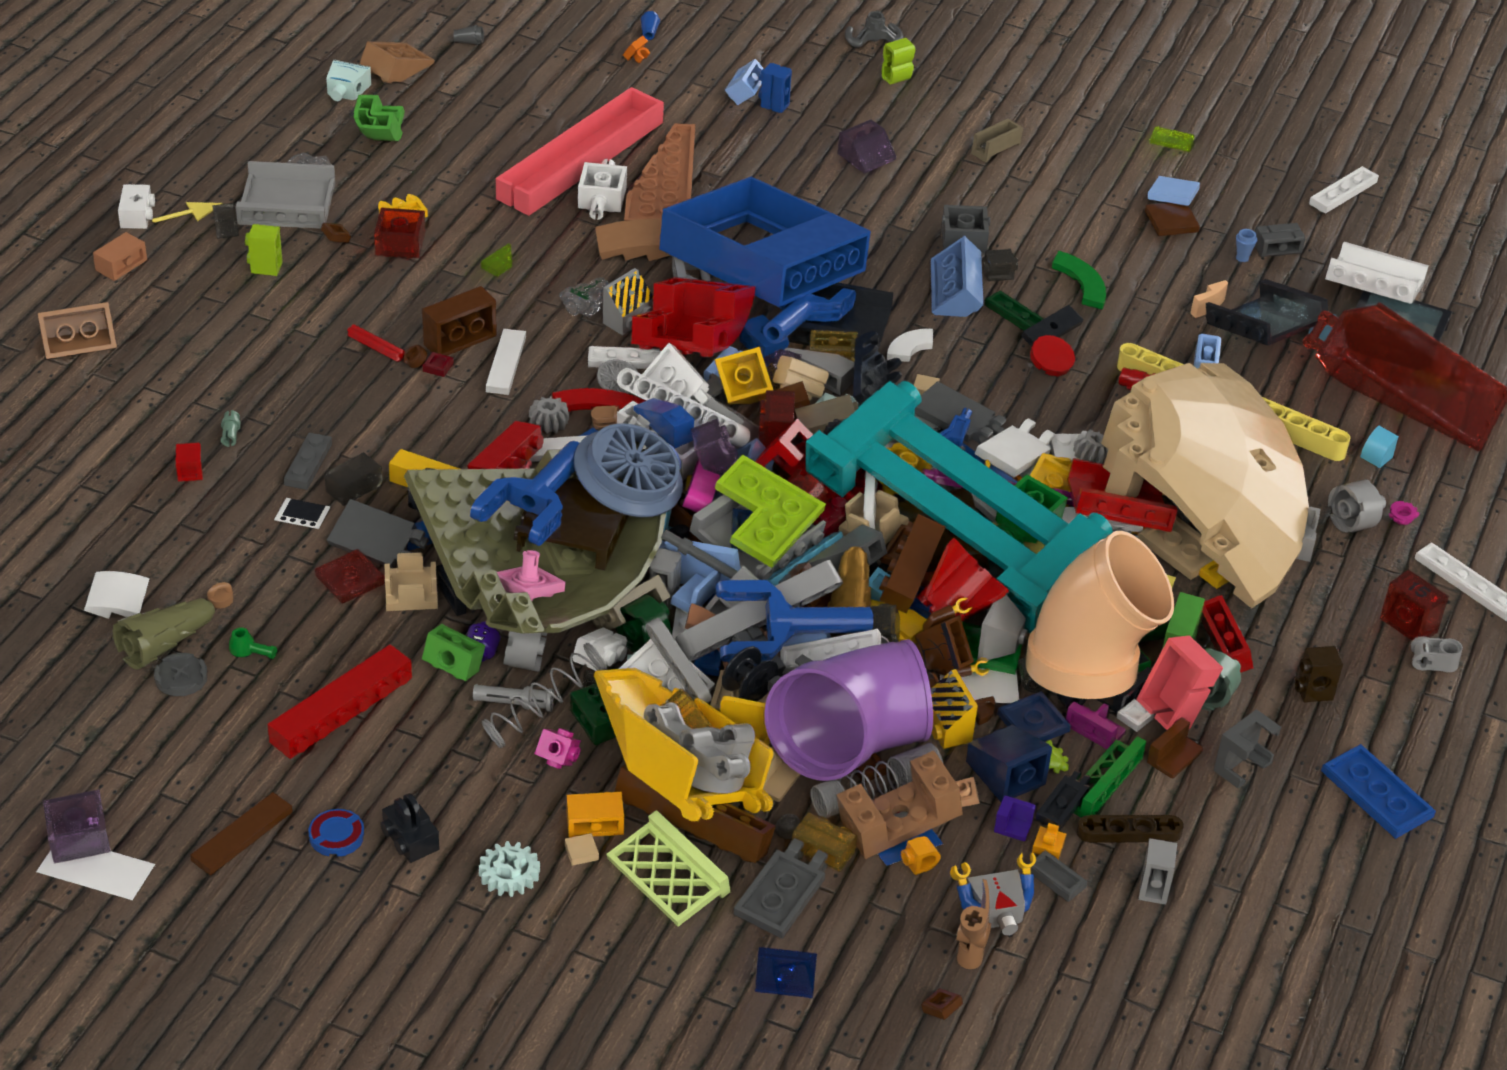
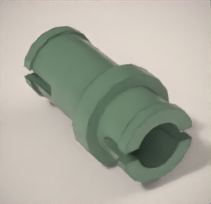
M231 410L230 416L229 411L225 412L224 418L221 421L223 429L221 443L227 447L230 446V439H232L231 446L236 444L237 431L241 426L240 415Z

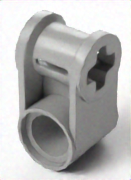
M1417 637L1411 642V650L1414 653L1412 664L1414 668L1422 671L1454 672L1459 666L1463 649L1462 644L1451 638Z

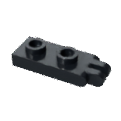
M1075 770L1071 776L1066 774L1038 810L1036 820L1047 826L1048 823L1058 825V831L1060 832L1089 792L1090 786L1088 784L1091 777L1085 774L1081 781H1079L1080 771Z

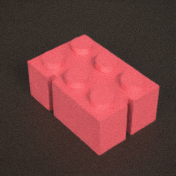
M1190 635L1168 638L1136 700L1150 714H1156L1154 718L1166 730L1181 717L1190 722V729L1211 692L1208 687L1214 686L1223 667Z

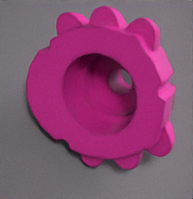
M1404 501L1392 503L1389 517L1399 525H1408L1420 515L1417 512V507H1414L1412 503H1405Z

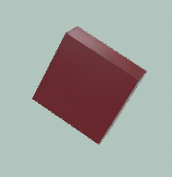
M432 352L423 364V372L445 377L454 364L453 357Z

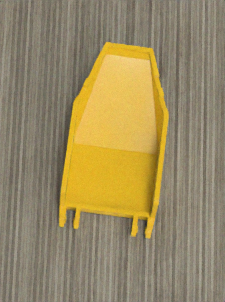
M637 668L595 671L594 678L628 771L677 806L684 818L689 819L691 822L699 821L700 817L704 820L711 819L714 815V808L711 805L739 801L743 802L744 809L752 813H758L760 809L763 812L772 810L773 800L763 790L773 758V749L755 737L748 757L750 772L745 777L743 786L739 791L714 793L692 787L698 765L697 757L644 719L646 707L650 704L664 706L669 702L676 703L685 724L691 729L704 727L721 729L726 725L736 723L699 698H695L692 701L683 697L684 691L678 688H674L671 691L662 686V680Z

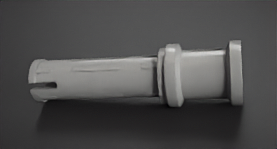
M474 685L473 701L510 704L511 699L515 697L536 708L531 695V686L524 687V689ZM549 688V690L555 694L554 689ZM533 689L539 708L552 712L554 697L546 690ZM513 700V704L522 705V708L529 710V708L520 701Z

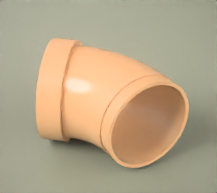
M1115 531L1081 553L1065 568L1055 581L1042 605L1036 628L1028 638L1026 670L1036 683L1052 692L1082 699H1100L1116 696L1134 685L1137 679L1140 657L1139 641L1158 625H1162L1170 620L1174 611V597L1168 577L1156 556L1141 540L1128 532Z

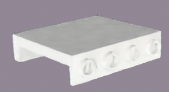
M1344 242L1339 257L1337 259L1331 258L1325 279L1412 304L1424 284L1429 265Z

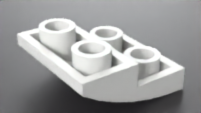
M96 572L84 611L108 619L111 613L125 617L140 613L150 578L125 572Z

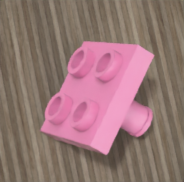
M533 550L523 552L522 567L497 572L506 592H528L531 601L534 598L542 596L551 597L555 593L564 592L565 581L539 568L540 553Z

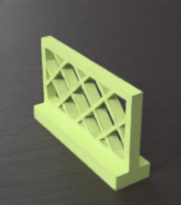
M656 810L648 816L649 822L606 855L607 859L679 927L717 896L723 899L731 893L729 879L724 872ZM649 833L655 838V845H640V840ZM624 852H634L633 861H621L618 856ZM639 852H654L653 862L638 861ZM658 852L671 853L673 861L657 862ZM637 869H652L651 878H639L636 876ZM656 869H672L671 878H655ZM676 869H688L691 872L690 879H675ZM654 885L670 886L669 895H656L654 893ZM674 886H689V895H673ZM694 886H706L710 890L704 896H693ZM672 903H688L687 909L677 915L672 910Z

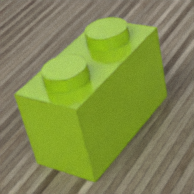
M253 224L250 233L247 232L245 236V245L249 247L247 264H250L251 273L278 276L283 263L280 227Z

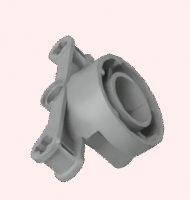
M669 702L664 706L650 704L646 707L644 719L697 757L698 765L692 787L714 793H732L741 789L745 777L750 772L748 757L755 741V731L750 724L726 725L721 729L713 727L691 729L685 724L676 703Z

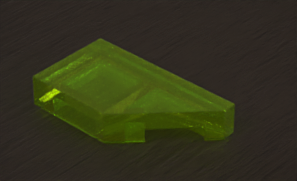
M508 243L482 260L481 268L497 277L512 267L511 244Z

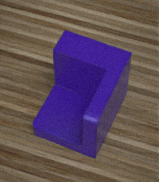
M1005 795L996 815L994 832L1020 841H1026L1033 824L1036 806Z

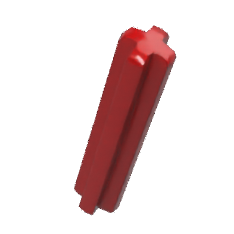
M355 324L348 328L347 331L350 338L396 362L404 359L405 351Z

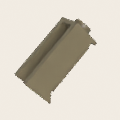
M1006 119L975 133L971 154L987 163L991 156L1016 144L1019 146L1023 127L1010 119Z

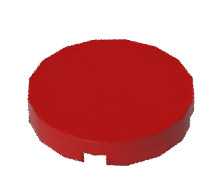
M1045 335L1039 337L1034 341L1030 350L1031 361L1035 367L1046 371L1045 374L1050 376L1067 374L1075 362V354L1071 346L1056 336Z

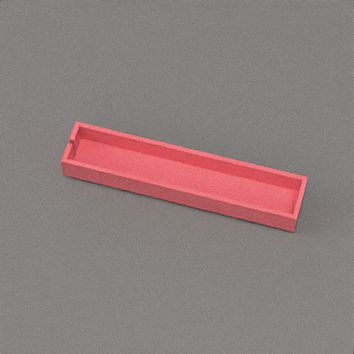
M630 87L496 178V200L510 207L514 206V209L530 216L579 182L584 162L602 164V161L605 159L609 161L663 123L664 102Z

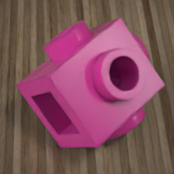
M559 728L558 731L543 729L534 754L547 759L546 764L561 769L562 765L572 766L573 762H576L580 755L581 749L579 745L581 740L573 738L574 733L563 728Z

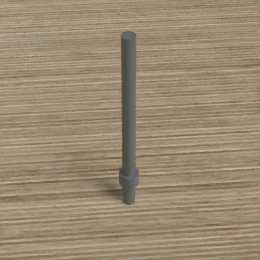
M667 529L661 536L662 539L677 547V551L684 555L689 554L730 579L738 572L693 545L694 542L687 538L682 539Z

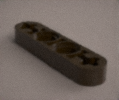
M1087 815L1079 820L1077 835L1081 840L1089 843L1149 842V838L1176 842L1182 837L1184 823L1179 817L1174 815ZM1114 825L1120 826L1124 831L1115 832L1110 827ZM1144 825L1149 827L1151 831L1142 832L1137 827Z

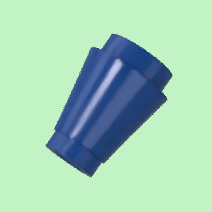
M647 11L640 19L642 34L647 40H652L660 24V18L657 13Z

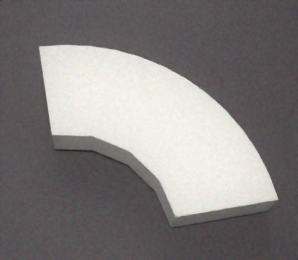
M917 329L898 336L888 348L887 360L899 358L901 361L909 362L914 353L932 349L933 329Z

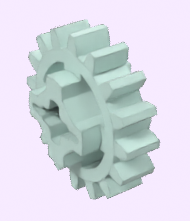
M506 841L505 847L495 844L494 851L487 849L486 856L480 857L479 876L481 877L482 885L488 884V891L490 892L498 889L499 896L504 891L508 892L510 897H513L514 891L517 890L520 894H524V887L532 889L533 881L539 880L540 861H537V853H531V847L529 846L521 849L520 842H517L515 846H511L510 842Z

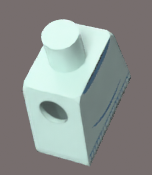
M333 60L327 75V94L335 101H340L342 98L356 100L358 95H361L371 86V67Z

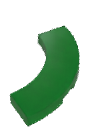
M1058 251L1053 260L1052 269L1079 281L1083 292V305L1103 310L1106 300V287L1098 272L1083 260L1071 254Z

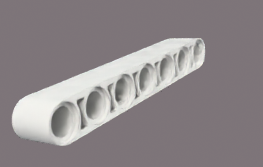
M625 368L617 376V383L621 388L646 401L656 398L681 405L694 418L695 426L737 447L746 445L750 439V431L747 427L632 369Z

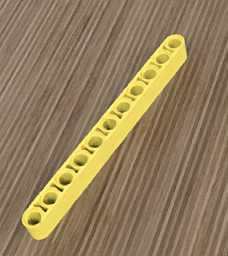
M1133 343L1121 345L1117 362L1119 371L1126 367L1147 372V374L1151 375L1184 365ZM1262 397L1284 423L1293 444L1330 460L1341 461L1345 459L1350 442V435L1347 432Z

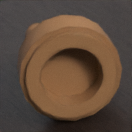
M226 582L217 583L208 590L207 598L214 608H226L233 603L234 597L231 584Z

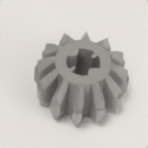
M552 396L547 399L541 397L540 400H534L529 410L530 423L541 425V431H546L547 434L552 431L557 433L558 429L564 430L569 420L567 403L561 402V398L553 399Z
M1090 429L1089 431H1082L1073 445L1074 456L1081 460L1104 464L1108 449L1101 444L1104 435L1100 434L1099 431L1094 432Z

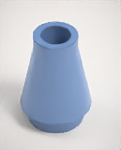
M1242 229L1236 235V259L1240 262H1247L1249 260L1250 254L1257 242L1256 233L1253 230Z

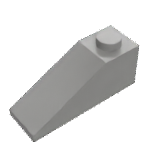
M794 348L784 349V356L793 357L828 371L829 376L824 386L834 393L840 395L854 383V362L832 353Z

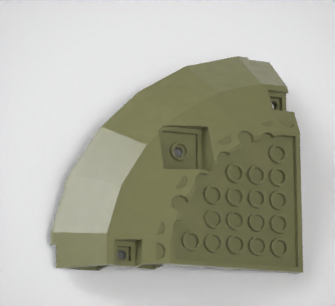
M635 441L637 450L639 442ZM644 445L641 452L645 451L648 448ZM561 449L547 450L535 469L407 470L404 475L456 597L470 610L483 609L487 616L485 623L489 627L521 634L559 633L607 614L642 581L662 543L661 536L664 531L666 513L653 517L629 515L604 571L595 569L596 552L546 541L541 546L530 543L528 537L525 547H522L520 552L516 551L517 541L514 540V531L517 525H521L524 509L510 504L508 500L487 521L479 522L470 517L474 501L496 479L510 477L533 479ZM576 471L569 477L579 480ZM527 550L537 551L540 553L538 567L565 581V591L555 593L551 597L542 596L534 598L531 601L528 592H506L497 572L522 567L523 552Z

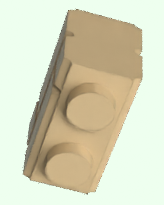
M780 357L777 365L778 369L773 377L774 383L779 384L780 388L803 381L810 401L812 397H822L825 388L824 384H826L829 376L828 371L793 357Z

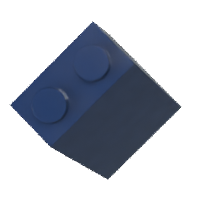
M1011 725L969 742L966 762L1002 803L1005 795L1015 798L1046 785L1052 747L1022 729Z

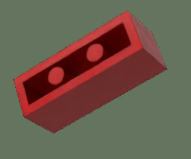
M1220 595L1204 601L1201 621L1216 651L1225 653L1232 659L1237 660L1241 665V673L1253 669L1251 650L1223 596Z

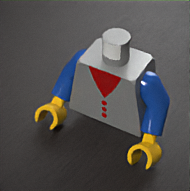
M1022 853L1017 858V865L1022 869V874H1019L1018 870L969 877L966 880L971 871L969 864L966 862L961 864L963 875L958 873L957 866L954 865L950 870V875L959 883L956 887L963 910L970 906L981 907L983 896L982 879H985L989 888V923H991V928L1000 927L1004 935L1014 934L1018 930L1017 924L1023 920L1024 912L1029 910L1034 896V874H1031V867L1036 862L1034 853L1030 854V864L1023 862Z

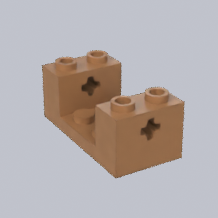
M934 750L910 761L912 782L871 800L862 784H859L836 795L841 822L864 859L963 815L960 788ZM899 811H905L908 813V815L903 818L894 816Z

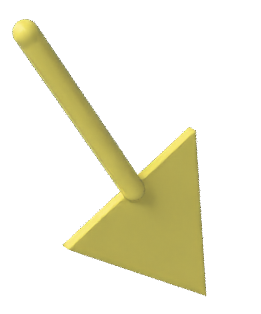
M186 202L188 210L152 219V222L156 223L191 213L198 222L222 206L223 203Z

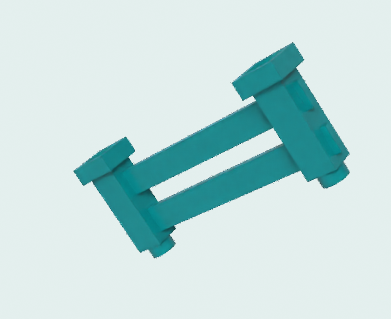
M889 381L830 433L826 435L818 430L806 441V472L839 496L844 497L855 487L856 472L863 468L1005 571L997 580L1008 588L1009 592L1006 595L1026 618L1025 629L1030 634L1036 628L1042 605L1050 589L1065 568L1085 550L1113 533L1112 526L1108 520L1095 512L1090 513L1087 517L1079 513L1068 524L915 417V408L922 402V397L917 388L908 381H901L897 386ZM894 438L1046 546L1037 554L885 446Z

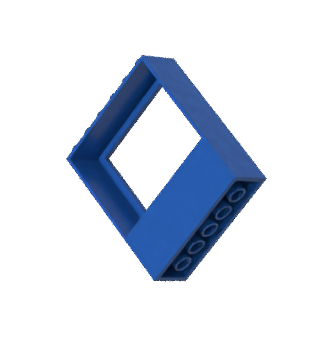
M748 177L664 208L659 250L728 283L755 286V296L777 307H781L807 294H812L866 270L871 231L754 177ZM748 222L773 235L744 246L718 232Z

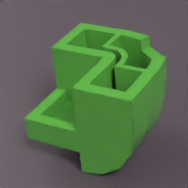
M358 95L354 109V119L360 132L368 139L399 141L403 134L401 124L405 111L403 106H383L379 95Z

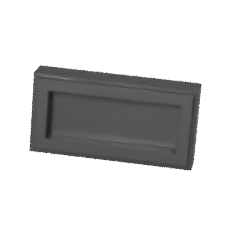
M1046 850L1036 857V862L1031 867V874H1034L1035 878L1067 902L1087 887V880Z

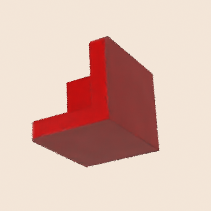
M200 443L176 444L178 482L203 480Z

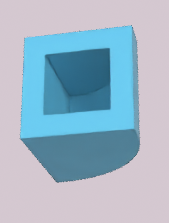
M1377 426L1367 439L1360 457L1381 468L1393 458L1399 436L1381 426Z

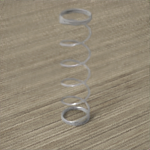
M586 643L583 646L590 660L581 654L571 653L570 663L577 681L565 671L555 667L551 668V681L558 697L539 683L534 682L531 684V695L538 712L519 698L514 697L511 699V709L518 727L503 715L495 712L491 713V722L487 719L482 721L484 729L497 746L503 748L505 742L494 726L493 715H498L518 732L523 733V729L514 711L513 700L520 701L537 716L543 718L533 693V685L542 687L556 700L563 703L553 679V670L560 671L577 686L583 688L573 665V655L583 658L597 671L607 670L605 661L590 643Z

